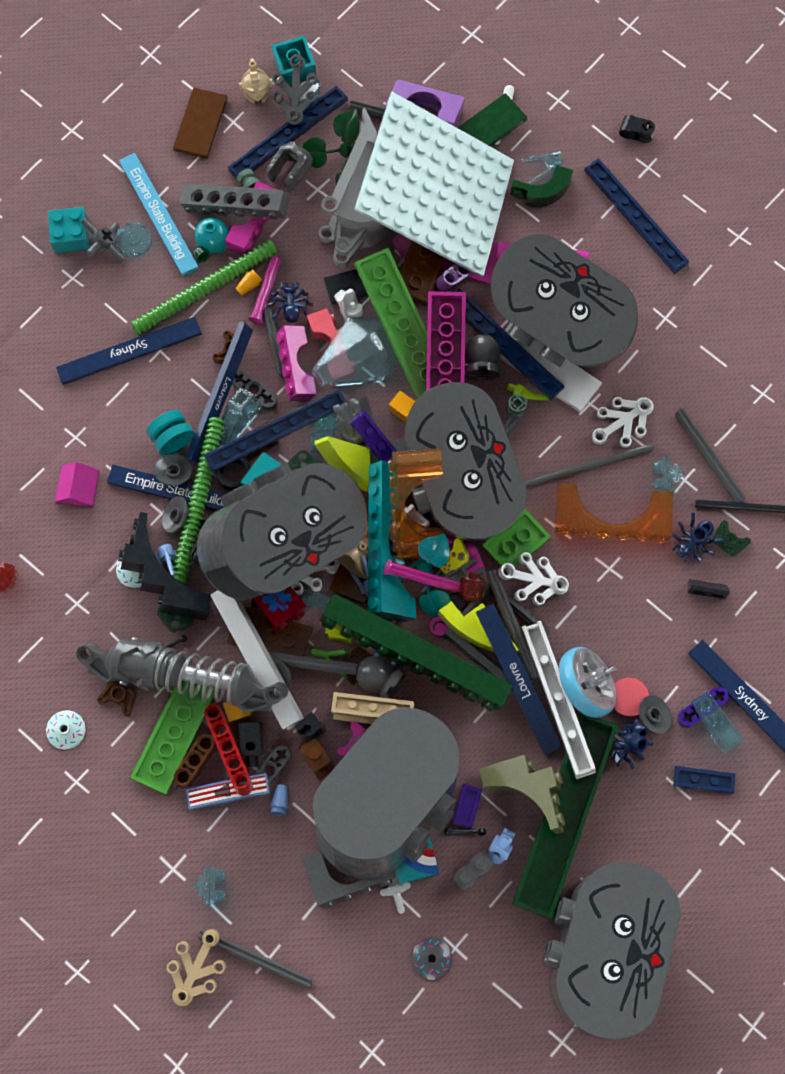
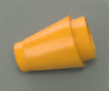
M252 269L245 274L235 289L243 296L259 286L262 279Z

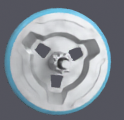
M575 647L568 650L560 660L559 677L570 702L582 714L592 718L603 717L613 710L616 704L617 693L611 673L617 670L616 667L613 666L608 669L603 660L588 648Z

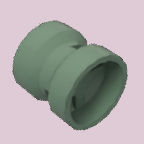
M245 169L237 176V181L244 186L243 188H254L256 182H260L258 178L254 177V172L251 169Z
M520 394L511 396L508 402V414L510 416L515 415L518 418L522 417L527 407L526 398Z

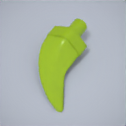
M509 383L507 390L513 392V395L520 394L526 399L550 400L545 395L534 393L520 384L516 386Z

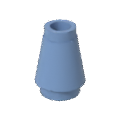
M276 785L269 806L271 814L286 816L287 811H289L288 786Z

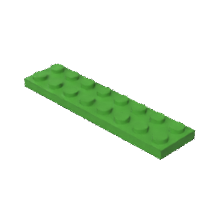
M386 248L356 261L354 265L416 399H418L426 392L427 330L389 248Z

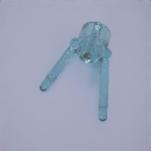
M555 151L548 154L521 158L522 162L545 159L546 165L551 167L528 182V184L532 185L553 172L556 165H562L563 158L561 152Z

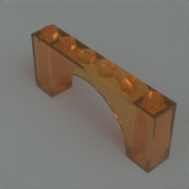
M440 448L392 452V460H388L389 472H393V476L389 477L390 489L394 488V492L390 493L391 505L394 504V508L391 509V520H395V524H391L392 536H396V539L392 540L393 551H397L398 559L420 557L418 553L420 542L428 537L443 534L442 528H430L413 521L404 510L405 501L415 487L429 479L443 477Z
M558 483L556 489L554 532L563 536L570 535L571 533L578 534L580 537L597 535L598 538H608L611 536L619 540L635 538L637 541L652 539L655 542L664 543L669 541L672 536L673 491L654 490L648 509L640 517L627 523L612 524L595 518L584 508L578 495L577 484Z

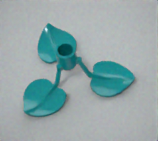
M443 533L422 540L418 546L420 558L418 561H414L409 568L417 566L419 571L431 574L432 566H444L450 557V545L446 534ZM391 556L393 563L405 566L404 559L398 556ZM399 577L402 583L405 580V578ZM426 584L427 594L420 596V607L427 615L434 618L439 617V610L450 603L451 598L443 590L434 589L430 591V585Z

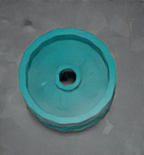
M171 410L160 415L146 429V434L151 442L155 443L154 446L161 456L171 455L180 451L193 440L195 435L194 430L190 424L186 423V418L180 410Z

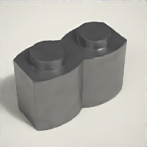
M480 852L470 860L467 866L462 867L456 872L452 881L462 892L466 891L475 884L477 878L484 876L491 869L493 862L485 852Z

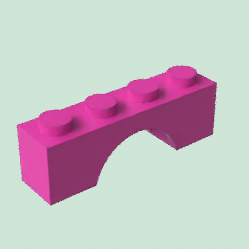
M258 181L254 188L277 190ZM253 217L246 224L233 225L225 239L227 249L241 255H247L249 251L253 250L255 246L254 241L257 236L261 235L264 223L268 222L270 218Z
M284 325L277 333L276 340L280 348L279 357L283 365L282 374L286 382L285 391L288 394L289 401L309 402L317 394L314 377L306 374L297 362V352L307 344L305 327Z

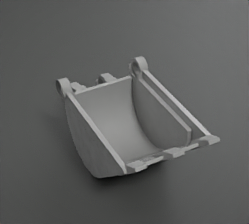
M365 108L362 109L363 122L360 123V134L332 196H326L321 204L322 211L326 215H332V218L328 225L322 226L319 229L318 238L323 243H330L331 241L335 243L333 262L338 267L348 265L359 249L372 247L383 240L390 228L354 210L377 138V132ZM325 203H334V209H327ZM324 230H328L331 232V236L325 238L321 233ZM340 254L346 256L347 259L341 262L337 260L336 256Z

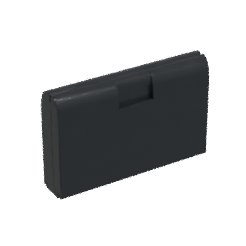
M357 269L324 277L331 305L338 303L334 296L340 290L346 292L351 288L354 290L356 298L368 295Z

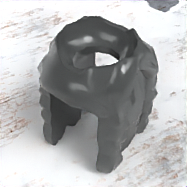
M291 141L280 146L279 151L272 158L266 170L269 180L274 182L287 161L296 163L284 180L287 192L294 190L295 186L299 184L310 169L313 157L308 151L298 147L295 142Z
M367 396L361 398L360 402L354 398L349 402L342 403V405L337 404L333 406V412L337 417L342 440L356 445L364 442L349 422L362 411H366L374 421Z

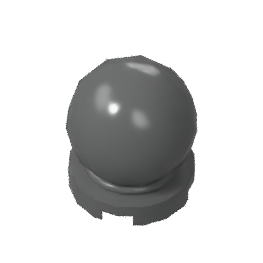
M476 335L466 343L465 361L468 365L465 366V378L477 380V377H486V380H493L500 377L501 367L497 365V362L500 359L501 352L499 344L491 336Z
M368 656L358 665L356 679L364 692L379 694L380 698L391 699L398 690L396 684L400 679L403 680L407 671L401 667L394 670L392 663L384 657Z

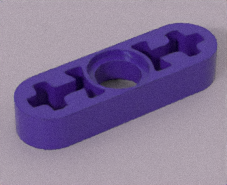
M716 687L684 708L677 716L678 723L682 727L688 728L727 702L729 698L727 690L723 687ZM715 692L723 694L722 701L718 699L712 703L710 700L716 696ZM699 702H705L708 705L707 712L703 713L698 710ZM694 710L695 715L690 718V723L688 721L684 722L683 714L689 715Z

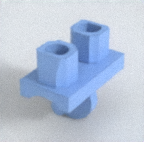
M506 828L501 836L498 834L495 836L488 849V857L495 864H500L507 860L514 846L512 840L515 833Z

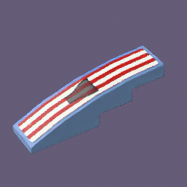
M267 773L250 776L253 790L245 796L239 795L236 792L231 780L186 789L189 810L267 795L270 793ZM241 781L238 786H244L247 781Z

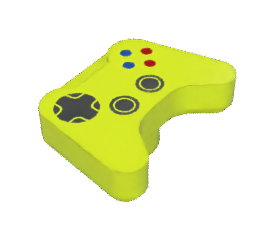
M458 538L454 540V547L450 551L448 562L444 566L439 567L445 574L453 569H458L469 561V554L463 540Z

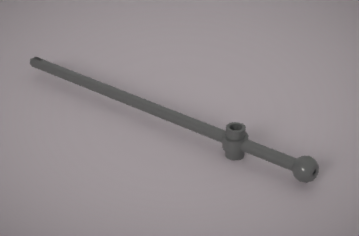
M648 444L524 480L526 488L650 452L654 449V445Z

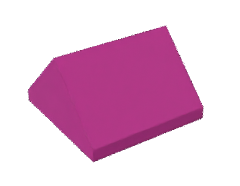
M78 462L62 465L55 502L93 507L99 470Z

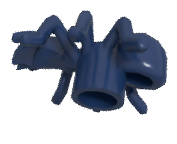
M283 282L280 283L281 289L284 290L287 296L279 289L275 293H270L271 296L280 294L283 298L276 297L272 303H268V307L274 306L277 301L284 303L278 306L276 313L272 316L273 320L283 308L285 319L290 323H294L299 319V308L303 309L306 317L309 315L306 306L299 304V302L305 301L306 305L313 306V303H310L307 297L297 299L301 294L303 296L309 295L304 289L293 295L299 289V282H296V287L294 283H291L290 287L288 283H285V287Z
M692 512L690 522L691 533L684 529L681 521L678 522L681 532L689 538L678 537L674 533L671 534L677 541H687V544H677L672 550L674 551L679 547L676 554L678 555L682 552L680 558H685L688 555L684 561L687 562L691 557L692 547L694 549V557L700 563L702 559L698 555L697 545L704 553L714 555V552L705 549L702 543L712 544L722 542L723 539L707 540L706 538L714 530L712 522L702 521L694 528L695 513Z
M635 720L633 724H625L626 731H618V734L625 742L613 741L617 748L612 750L610 756L613 757V761L616 762L618 767L624 759L630 764L631 769H634L633 762L627 757L629 751L641 760H644L640 753L646 749L647 745H653V742H648L645 738L648 730L645 725L639 723V720Z

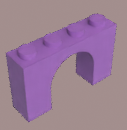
M398 79L391 91L417 106H426L434 109L438 113V118L454 127L457 126L463 112L465 97Z

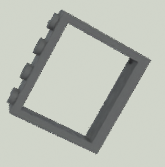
M490 583L485 586V589L481 590L479 595L461 613L463 616L478 607L489 594L495 598ZM506 595L513 613L528 626L538 622L528 608L525 607L523 609L512 595ZM539 620L542 622L546 636H548L550 632L548 630L549 627L544 624L545 622ZM451 628L444 632V637L481 669L508 682L504 672Z

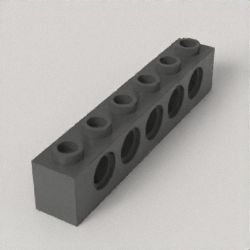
M184 184L179 204L186 212L191 214L196 212H202L207 215L217 213L222 216L231 214L238 217H268L277 220L278 218L286 217L290 198L284 190Z

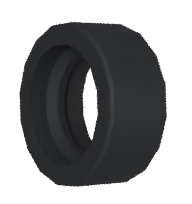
M244 457L233 462L239 463L244 467L245 475L251 469L248 460ZM226 466L215 471L219 485L225 490L231 492L240 486L242 487L241 481L229 483L224 479L223 470Z

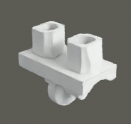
M351 288L346 292L340 290L335 294L334 297L339 304L340 312L346 324L351 325L355 318L358 319L363 315V307L358 303L354 290Z

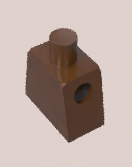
M317 738L299 748L318 781L330 774L334 769L330 758Z

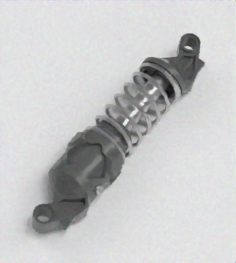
M134 637L131 640L122 638L106 653H103L94 642L82 645L76 651L77 659L89 668L88 673L98 675L106 683L119 681L121 685L129 683L137 685L138 689L152 691L153 689L161 690L165 687L167 692H170L174 687H177L179 694H183L190 682V694L192 697L198 694L201 685H203L202 696L204 700L210 697L214 687L216 702L222 700L225 690H227L228 704L238 707L242 712H253L255 710L270 712L273 704L282 701L288 695V688L282 682L263 687L255 677L249 664L239 663L236 665L234 661L225 664L219 658L213 662L210 656H205L201 659L198 654L194 653L189 656L186 651H181L177 654L173 648L165 647L163 643L149 641L145 643L140 642L138 638ZM86 649L89 650L90 656L87 655ZM193 657H196L199 662L196 667H191L190 660ZM204 660L210 661L211 666L208 670L203 669L202 663ZM218 662L222 663L223 666L221 672H215V665ZM230 665L235 667L232 675L227 674V668ZM185 681L184 687L181 690V684ZM195 683L197 684V687L195 692L193 693V687ZM209 686V690L206 695V687ZM219 689H222L220 696L218 698ZM274 689L279 691L280 697L274 694Z

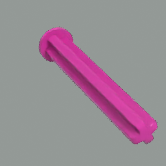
M272 256L252 315L248 318L254 324L260 325L263 323V311L266 308L281 263L278 256Z
M387 560L384 567V575L392 574L451 592H458L460 587L458 581L392 563L391 560Z

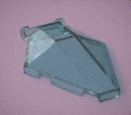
M349 317L313 368L312 373L321 386L362 384L367 381L384 382L390 379L398 358L379 318Z

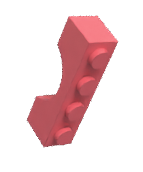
M326 308L307 315V323L313 338L325 340L334 348L332 358L326 363L327 372L333 387L353 380L356 369L353 361L349 362L348 360L349 352L346 345L343 346L340 341L343 338L340 330H336L334 326L336 320L333 313L329 314Z

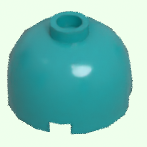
M209 217L198 223L195 228L194 238L197 247L205 248L209 255L217 252L220 254L227 249L225 239L230 231L223 220Z

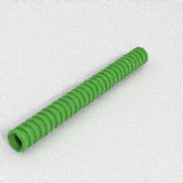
M267 240V243H262V246H257V249L254 248L247 255L244 254L238 260L235 259L234 263L230 262L229 266L225 265L224 269L220 268L219 272L215 271L213 275L210 274L209 277H205V280H200V283L196 282L195 286L191 285L190 289L186 288L185 292L181 291L180 295L176 294L175 298L171 297L169 301H165L166 303L156 306V309L152 308L151 312L147 311L146 315L142 314L141 318L137 317L136 321L132 320L131 325L136 334L141 335L142 331L146 332V329H151V326H156V323L160 324L161 320L165 321L166 317L170 318L171 314L175 315L176 311L180 312L181 308L185 309L186 305L190 306L191 302L195 303L196 299L200 300V297H205V294H210V291L214 292L215 288L219 289L220 285L224 286L225 282L229 283L230 279L234 280V277H239V274H244V271H249V268L252 269L259 262L262 263L268 257L271 258L272 254L276 255L277 248L271 240Z
M216 417L209 418L210 423L207 425L209 429L206 430V440L203 442L205 446H202V457L199 458L201 462L198 463L199 468L196 470L198 474L195 475L197 479L194 480L195 485L192 487L194 491H191V502L188 503L190 507L187 511L185 525H183L184 531L181 532L183 536L180 537L181 542L178 544L180 548L177 549V560H174L175 565L173 569L175 575L173 577L183 585L187 584L186 578L189 577L187 573L190 572V561H192L189 554L197 542V532L200 531L198 527L201 526L200 521L203 519L201 515H204V504L207 502L205 498H208V487L211 486L209 482L212 481L211 476L214 474L204 454L220 447L219 442L222 441L220 437L223 436V426L226 424L223 419Z

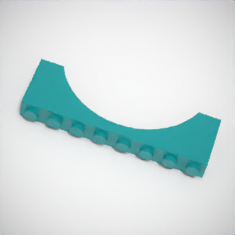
M379 461L369 465L368 611L382 618L404 622L416 619V600L408 593L398 576L392 574L384 575V567L387 560L392 561L389 548V526L392 513L398 501L407 492L415 489V476L406 479L402 466Z

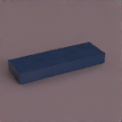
M675 766L673 787L734 794L735 773Z

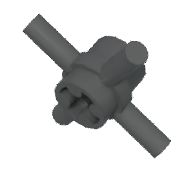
M86 217L80 222L92 234V238L89 240L90 248L86 251L88 257L108 250L119 262L125 258L113 245L115 241L114 233L120 228L119 224L114 223L110 228L97 229Z

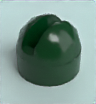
M199 246L194 249V258L199 263L208 259L209 252L205 248Z

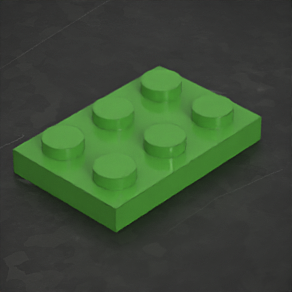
M525 509L513 524L491 537L482 547L499 566L510 563L517 568L521 564L519 562L521 554L528 552L532 555L550 540L551 536Z

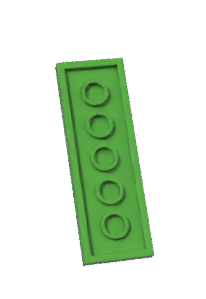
M185 681L181 684V690L184 687ZM190 682L183 694H179L177 687L174 688L130 777L131 779L165 795L168 794L174 782L175 771L186 757L204 721V710L214 700V687L210 697L206 700L202 696L203 685H201L195 697H192L190 694ZM195 683L193 687V693L195 692L197 687V684ZM209 686L206 687V695L208 693Z

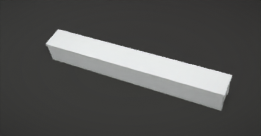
M219 591L211 594L247 664L250 665L261 685L268 687L277 682L285 684L241 601L228 597ZM274 689V694L280 697L279 691ZM289 689L285 699L272 705L271 709L283 730L286 728L290 730L304 718Z
M538 621L536 624L527 627L523 626V634L576 779L596 773L595 765L572 703L562 687L559 668L542 622Z

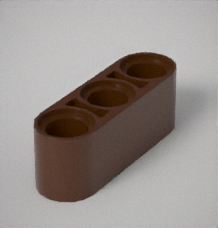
M201 735L175 771L174 781L180 787H190L215 752L217 745L211 735ZM205 740H211L212 742L211 747L208 749L202 748V743ZM195 756L200 757V763L197 766H192L191 759ZM183 773H187L189 775L188 781L180 783V776Z

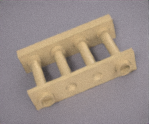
M334 692L331 713L334 714L333 720L372 725L379 716L387 711L397 708H414V702Z

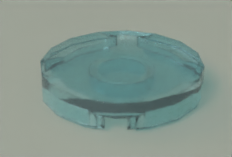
M129 222L124 227L119 228L116 234V244L124 255L138 257L150 249L152 236L144 224Z

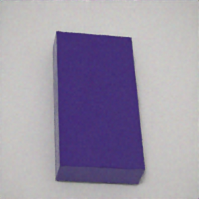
M463 784L453 824L472 829L483 789Z

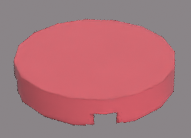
M629 677L620 679L615 683L617 699L613 709L616 713L625 717L638 716L641 700L649 696L648 689L638 679Z

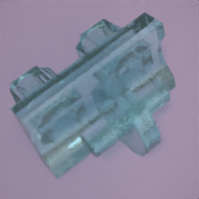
M662 456V460L652 463L654 474L663 473V478L654 479V488L656 491H666L667 494H673L672 478H674L675 484L680 483L679 478L685 475L684 470L678 469V464H673V470H671V461L668 460V456Z
M208 866L204 868V875H198V883L192 884V888L198 889L197 896H204V905H213L217 902L225 901V890H215V882L225 881V870L215 869V866Z

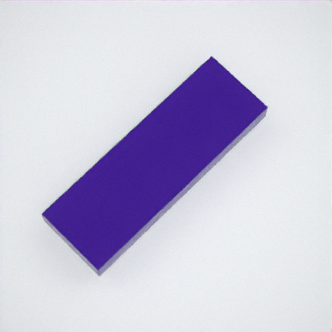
M362 411L349 422L379 461L391 463L399 456L398 451L366 411Z

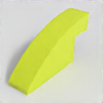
M329 436L315 441V446L329 465L344 471L354 480L359 489L368 492L370 448Z
M452 601L439 610L438 616L456 634L482 649L494 652L475 613L485 608L483 603L465 616L460 613ZM513 643V645H514V647H515V649H516V651H517V653H518L519 649H518L517 646Z

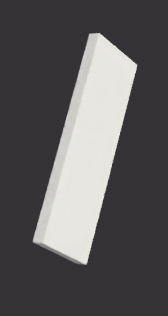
M510 323L505 329L507 333L513 325L512 323ZM510 335L565 386L556 397L581 413L600 388L602 382L567 359L561 367H558L539 354L544 344L534 339L530 347ZM500 354V359L516 369L503 355Z

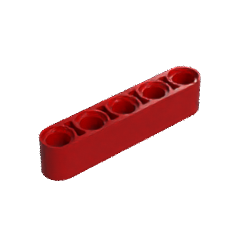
M210 704L205 708L204 715L230 780L239 795H248L253 790V783L221 707L217 704ZM213 714H219L217 717L211 718ZM226 730L223 734L217 735L219 731ZM227 747H232L230 751H224ZM234 764H240L236 769H231ZM241 781H247L244 786H238Z

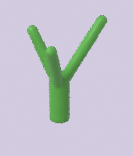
M313 648L311 655L333 660L332 656L348 655L350 651L338 650L329 652ZM340 673L345 679L347 678L346 674Z

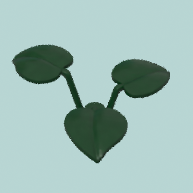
M357 109L342 112L334 119V132L337 136L342 137L341 141L344 142L339 148L326 150L325 141L318 137L310 138L303 144L302 148L313 157L311 167H323L327 162L326 154L339 152L342 157L347 158L341 167L343 172L356 143L355 141L359 136ZM342 172L336 174V185L340 179Z

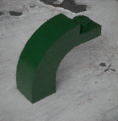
M556 165L552 178L542 185H531L513 179L510 194L519 199H526L525 206L543 207L553 204L567 192L572 180L573 170Z

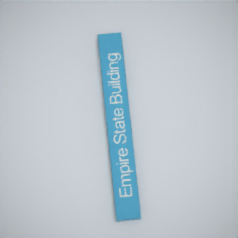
M133 153L119 160L182 276L199 269L136 154Z

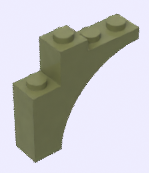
M525 755L479 769L483 788L488 792L510 791L529 797L538 804L545 814L550 830L555 834L564 832L562 825H565V820L562 813H559L558 806L560 805V800L557 792L562 791L561 784H563L560 772H557L553 767L536 771L534 762Z

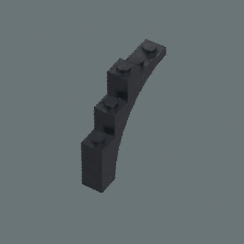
M140 512L139 519L135 518L133 530H136V534L131 535L130 544L125 543L124 550H120L118 561L122 562L120 569L139 573L138 583H141L140 591L159 594L158 604L161 605L160 612L206 621L211 595L183 585L161 566L148 540V513Z

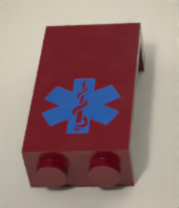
M291 586L280 592L267 593L252 598L273 624L271 630L273 634L277 631H284L288 628L289 622L293 620L298 621L305 615L306 604Z

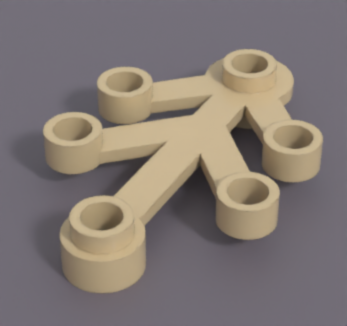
M209 929L204 932L202 936L203 945L194 964L189 953V944L185 941L177 944L176 951L181 955L187 973V978L183 982L179 972L180 963L172 960L167 964V971L172 974L176 986L172 997L177 1005L187 1006L192 1002L193 996L204 992L212 993L216 990L217 983L213 979L207 980L203 985L193 988L192 986L196 979L213 973L221 974L226 969V963L222 960L201 968L210 948L215 946L220 940V934L217 930ZM208 935L213 936V942L207 940ZM181 944L186 946L185 952L180 950ZM172 963L176 964V971L171 970L170 965ZM217 963L222 964L223 969L221 971L217 970ZM207 983H212L214 988L212 990L208 989ZM180 992L186 994L185 999L179 997Z

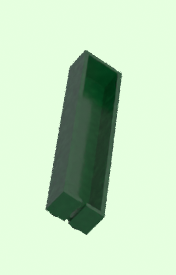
M333 594L319 620L323 622L322 626L330 630L334 628L340 631L341 636L347 639L352 637L358 640L357 643L365 648L371 647L380 656L386 657L387 655L393 658L395 664L400 666L406 665L411 668V672L417 675L424 674L428 676V680L432 683H441L446 686V690L455 694L456 692L463 694L464 699L473 703L474 701L480 703V707L491 712L503 707L513 686L336 594Z
M581 712L578 714L577 719L595 765L596 773L576 779L568 754L565 751L558 770L563 779V784H561L562 791L557 792L560 800V805L558 806L559 813H562L565 820V825H562L564 832L555 834L550 830L547 818L543 813L511 904L526 911H530L533 908L534 914L549 920L553 918L619 726L600 718L588 717Z

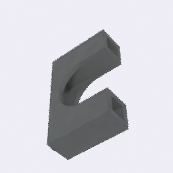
M321 851L302 858L317 906H322L323 909L335 905V900L342 898V901H347L354 898L353 894L361 891L362 894L373 891L374 886L380 884L381 887L392 884V879H395L394 872L380 878L360 879L353 884H340L329 875Z

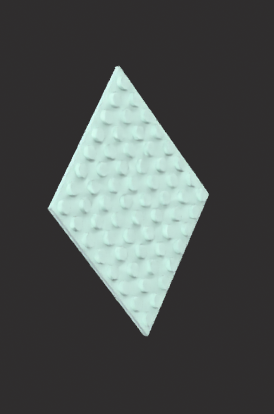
M391 92L354 210L483 277L514 160L396 93Z

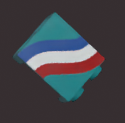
M430 837L427 839L429 846L417 862L413 863L406 858L401 866L396 869L400 885L405 882H413L439 875Z

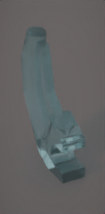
M305 589L301 595H298L303 599L306 608L316 607L324 612L330 600L326 595L312 589Z

